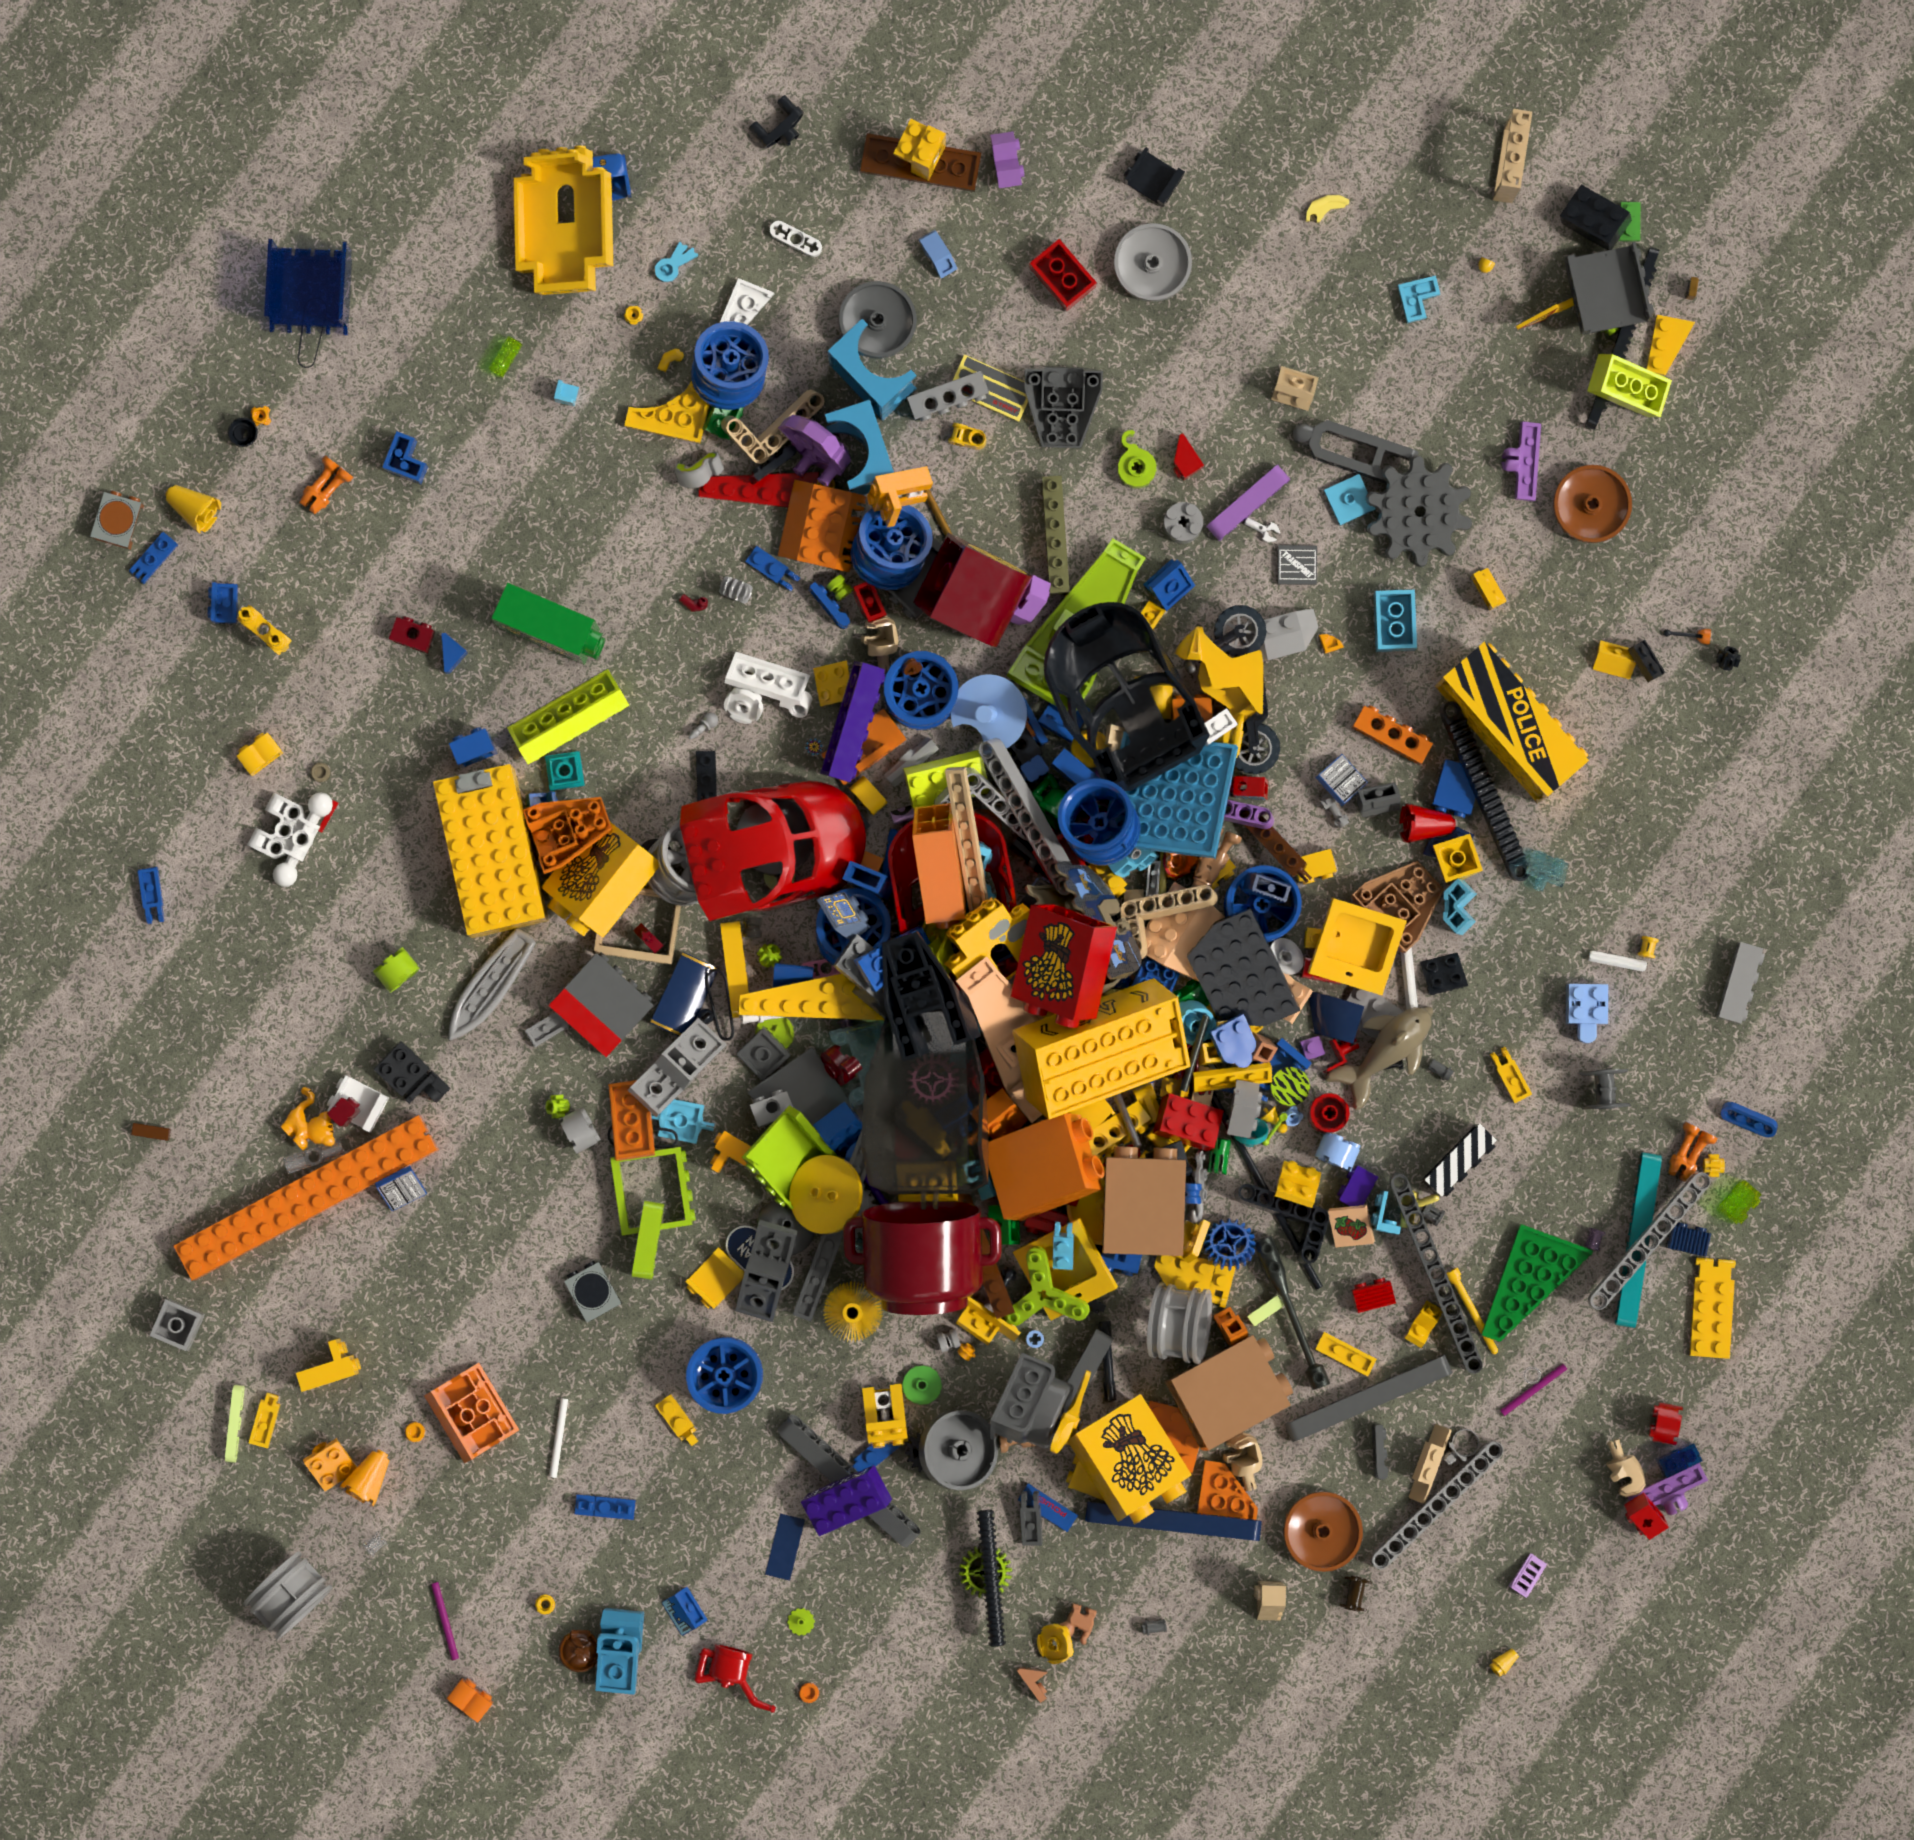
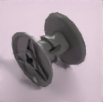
M1629 1069L1579 1072L1581 1076H1594L1595 1078L1593 1092H1596V1105H1585L1582 1107V1110L1630 1107V1103H1616L1615 1090H1617V1087H1615L1614 1074L1627 1073Z

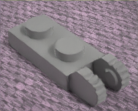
M554 1012L525 1030L536 1048L569 1028V1024Z

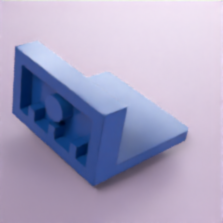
M1049 703L1038 720L1039 725L1072 743L1074 737L1065 728L1057 707ZM1077 710L1076 718L1080 729L1084 721Z
M775 963L773 988L813 980L814 968Z
M1281 1038L1275 1044L1278 1049L1270 1061L1272 1078L1279 1070L1287 1067L1298 1068L1304 1072L1312 1063Z

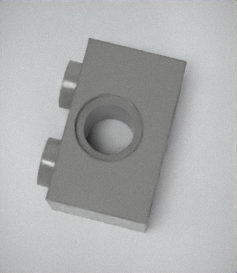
M780 1089L772 1092V1097L764 1099V1096L753 1100L754 1104H751L750 1107L758 1127L774 1122L789 1105L793 1107L787 1091L783 1092ZM769 1102L777 1104L778 1109L775 1113L767 1111L766 1107Z

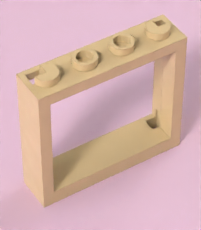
M1513 109L1505 123L1493 196L1494 201L1512 203L1521 188L1532 118L1531 111Z
M648 886V889L642 888L638 895L661 898L653 891L651 886ZM675 905L667 955L602 946L603 937L597 933L594 951L597 954L602 952L604 955L672 965L681 906Z

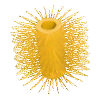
M852 1281L850 1282V1290L847 1282L846 1286L845 1284H842L841 1287L839 1285V1293L838 1286L837 1291L834 1289L835 1292L830 1293L828 1296L830 1299L827 1300L828 1303H824L829 1305V1307L823 1312H830L825 1313V1315L830 1316H826L824 1319L831 1318L826 1320L825 1323L832 1321L827 1326L836 1322L829 1329L838 1324L833 1329L835 1330L842 1322L843 1324L846 1322L849 1328L848 1340L851 1330L852 1342L854 1329V1339L856 1342V1332L858 1340H860L861 1336L862 1341L864 1339L863 1334L865 1338L867 1335L869 1337L871 1334L873 1335L876 1330L871 1328L877 1327L880 1324L875 1319H880L882 1315L879 1313L883 1311H881V1308H876L881 1307V1304H879L881 1300L874 1302L878 1300L877 1298L872 1300L875 1297L867 1300L869 1298L867 1297L863 1302H860L858 1299L859 1293L857 1296L859 1282L857 1283L855 1293V1282L852 1290ZM855 1307L858 1310V1315L851 1316L848 1308Z

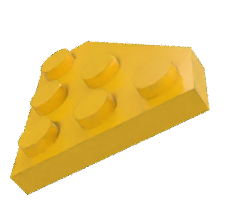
M1157 1255L1154 1264L1156 1271L1166 1286L1173 1284L1177 1289L1192 1291L1195 1287L1200 1288L1201 1291L1203 1289H1210L1215 1269L1213 1261L1197 1257L1190 1263H1187L1176 1256Z

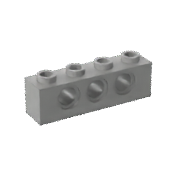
M982 371L909 396L907 399L915 420L920 419L922 422L931 419V414L936 412L939 415L950 412V407L956 406L958 409L967 406V401L975 399V402L986 399V394H989V390ZM965 385L972 387L973 391L970 396H965L962 393ZM949 391L954 394V400L951 403H947L944 400L945 393ZM929 398H933L936 401L935 408L931 410L926 407V401Z

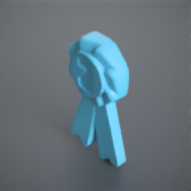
M679 242L671 258L661 259L656 264V277L662 282L674 281L678 276V267L698 257V254L694 252V248L684 253L688 246L682 245Z

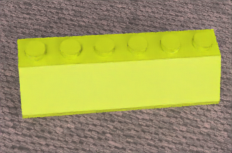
M607 669L512 724L507 729L527 764H530L545 754L554 751L564 743L571 741L581 733L588 731L598 723L605 721L610 716L622 711L629 704Z

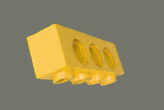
M1136 1101L1127 1107V1111L1136 1132L1142 1134L1148 1130V1125L1152 1119L1141 1104ZM1120 1112L1093 1130V1139L1089 1141L1092 1154L1096 1155L1100 1160L1105 1153H1113L1114 1146H1118L1121 1143L1127 1144L1131 1141ZM1109 1132L1115 1133L1117 1137H1112ZM1094 1142L1100 1143L1102 1147H1096Z

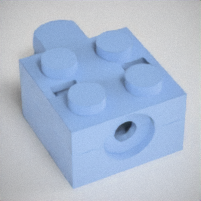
M1608 984L1566 985V1024H1577V1038L1582 1043L1587 1044L1595 1041L1597 1037V1024H1608Z

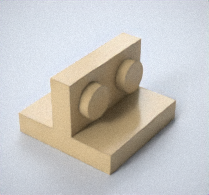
M1281 366L1271 400L1309 411L1319 377Z

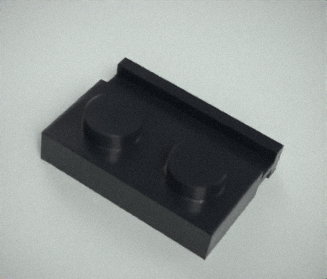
M1646 640L1628 649L1648 683L1666 673Z

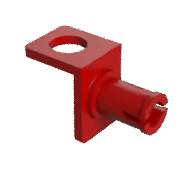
M1336 1039L1330 1040L1329 1043L1339 1063L1324 1070L1323 1073L1346 1063L1345 1055L1359 1049V1044L1350 1046V1043L1344 1042L1339 1045Z

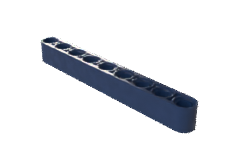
M1087 1501L1085 1522L1260 1541L1262 1525L1260 1520L1153 1508L1154 1513L1134 1524L1129 1515L1118 1522L1106 1503Z

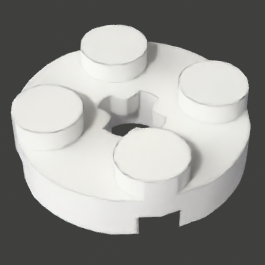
M734 687L724 701V709L731 713L730 717L733 720L749 724L754 720H759L763 712L762 697L758 693Z

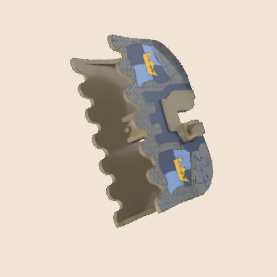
M1056 864V871L1066 878L1064 887L1068 892H1071L1070 894L1061 895L1054 884L1041 886L1026 885L1025 890L1036 899L1037 902L1034 905L1056 904L1117 926L1102 992L1105 993L1114 987L1120 979L1127 978L1139 969L1142 959L1139 947L1130 932L1131 927L1126 918L1113 922L1111 916L1120 912V904L1103 879L1085 865Z

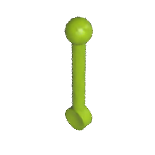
M1286 1113L1280 1114L1279 1121L1268 1134L1267 1139L1262 1142L1264 1146L1269 1144L1270 1138L1281 1123L1287 1120L1288 1115Z

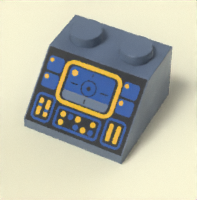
M845 892L817 899L834 930L848 940H851L855 934L860 936L870 928L866 922L868 917L862 910H859L858 906L860 904L853 895L850 897Z

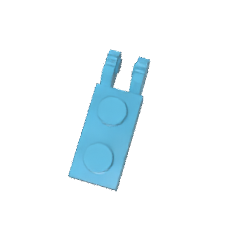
M1055 1222L1053 1269L1073 1270L1074 1233H1072V1223H1068L1066 1227L1067 1233H1060V1222Z

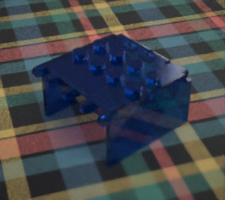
M268 239L264 317L270 323V332H274L275 325L287 326V333H292V326L307 327V334H311L312 327L326 328V335L331 334V328H343V335L348 336L352 250L347 242H343L342 251L334 250V257H331V250L315 249L314 256H312L311 249H295V255H292V248H278L273 239Z

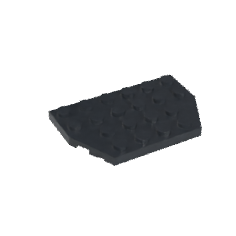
M1251 907L1214 922L1207 933L1201 937L1196 946L1187 954V958L1218 1021L1230 1020L1239 1014H1244L1249 1026H1266L1300 1011L1299 1004Z

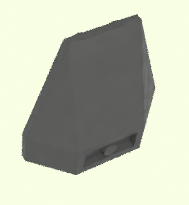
M1052 366L1025 368L1024 389L1042 447L1081 448L1102 393V370L1084 367Z

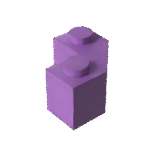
M1013 131L990 135L998 187L1005 188L1022 185L1021 177H1024L1023 165L1019 166L1017 150H1020L1019 138L1015 139Z
M1031 575L1032 579L1010 622L1016 625L1031 623L1046 604L1050 594L1051 583Z

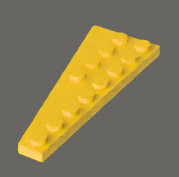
M843 974L739 995L738 1015L885 1020L852 992L856 985Z

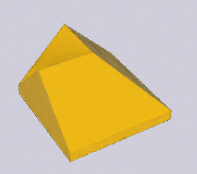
M1470 834L1433 845L1445 883L1454 882L1458 878L1463 880L1483 871Z

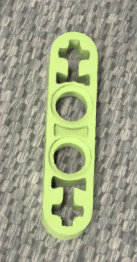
M234 1385L232 1390L225 1462L236 1463L239 1445V1437L237 1436L241 1426L240 1410L243 1408L245 1387L242 1385Z

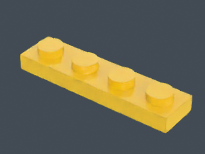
M1271 1063L1253 1064L1246 1068L1231 1067L1193 1072L1194 1093L1235 1087L1236 1080L1258 1084L1272 1082Z

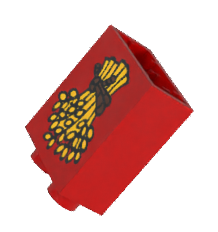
M1056 904L1031 905L1010 997L1025 1002L1024 1011L1030 1014L1046 1016L1048 1011L1057 1014L1055 1023L1065 1027L1078 1028L1080 1020L1096 1019L1117 926Z

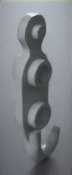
M1198 1150L1195 1154L1197 1168L1193 1169L1192 1173L1195 1183L1202 1184V1190L1199 1194L1201 1204H1196L1195 1210L1191 1211L1192 1220L1195 1223L1201 1221L1203 1201L1207 1199V1190L1204 1189V1184L1207 1180V1170L1203 1168L1206 1155L1202 1150Z

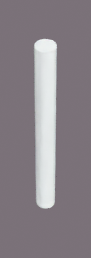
M560 1398L549 1477L557 1478L568 1399Z

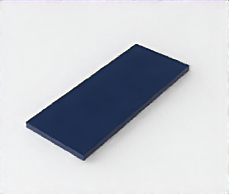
M780 1513L765 1575L790 1581L805 1519Z

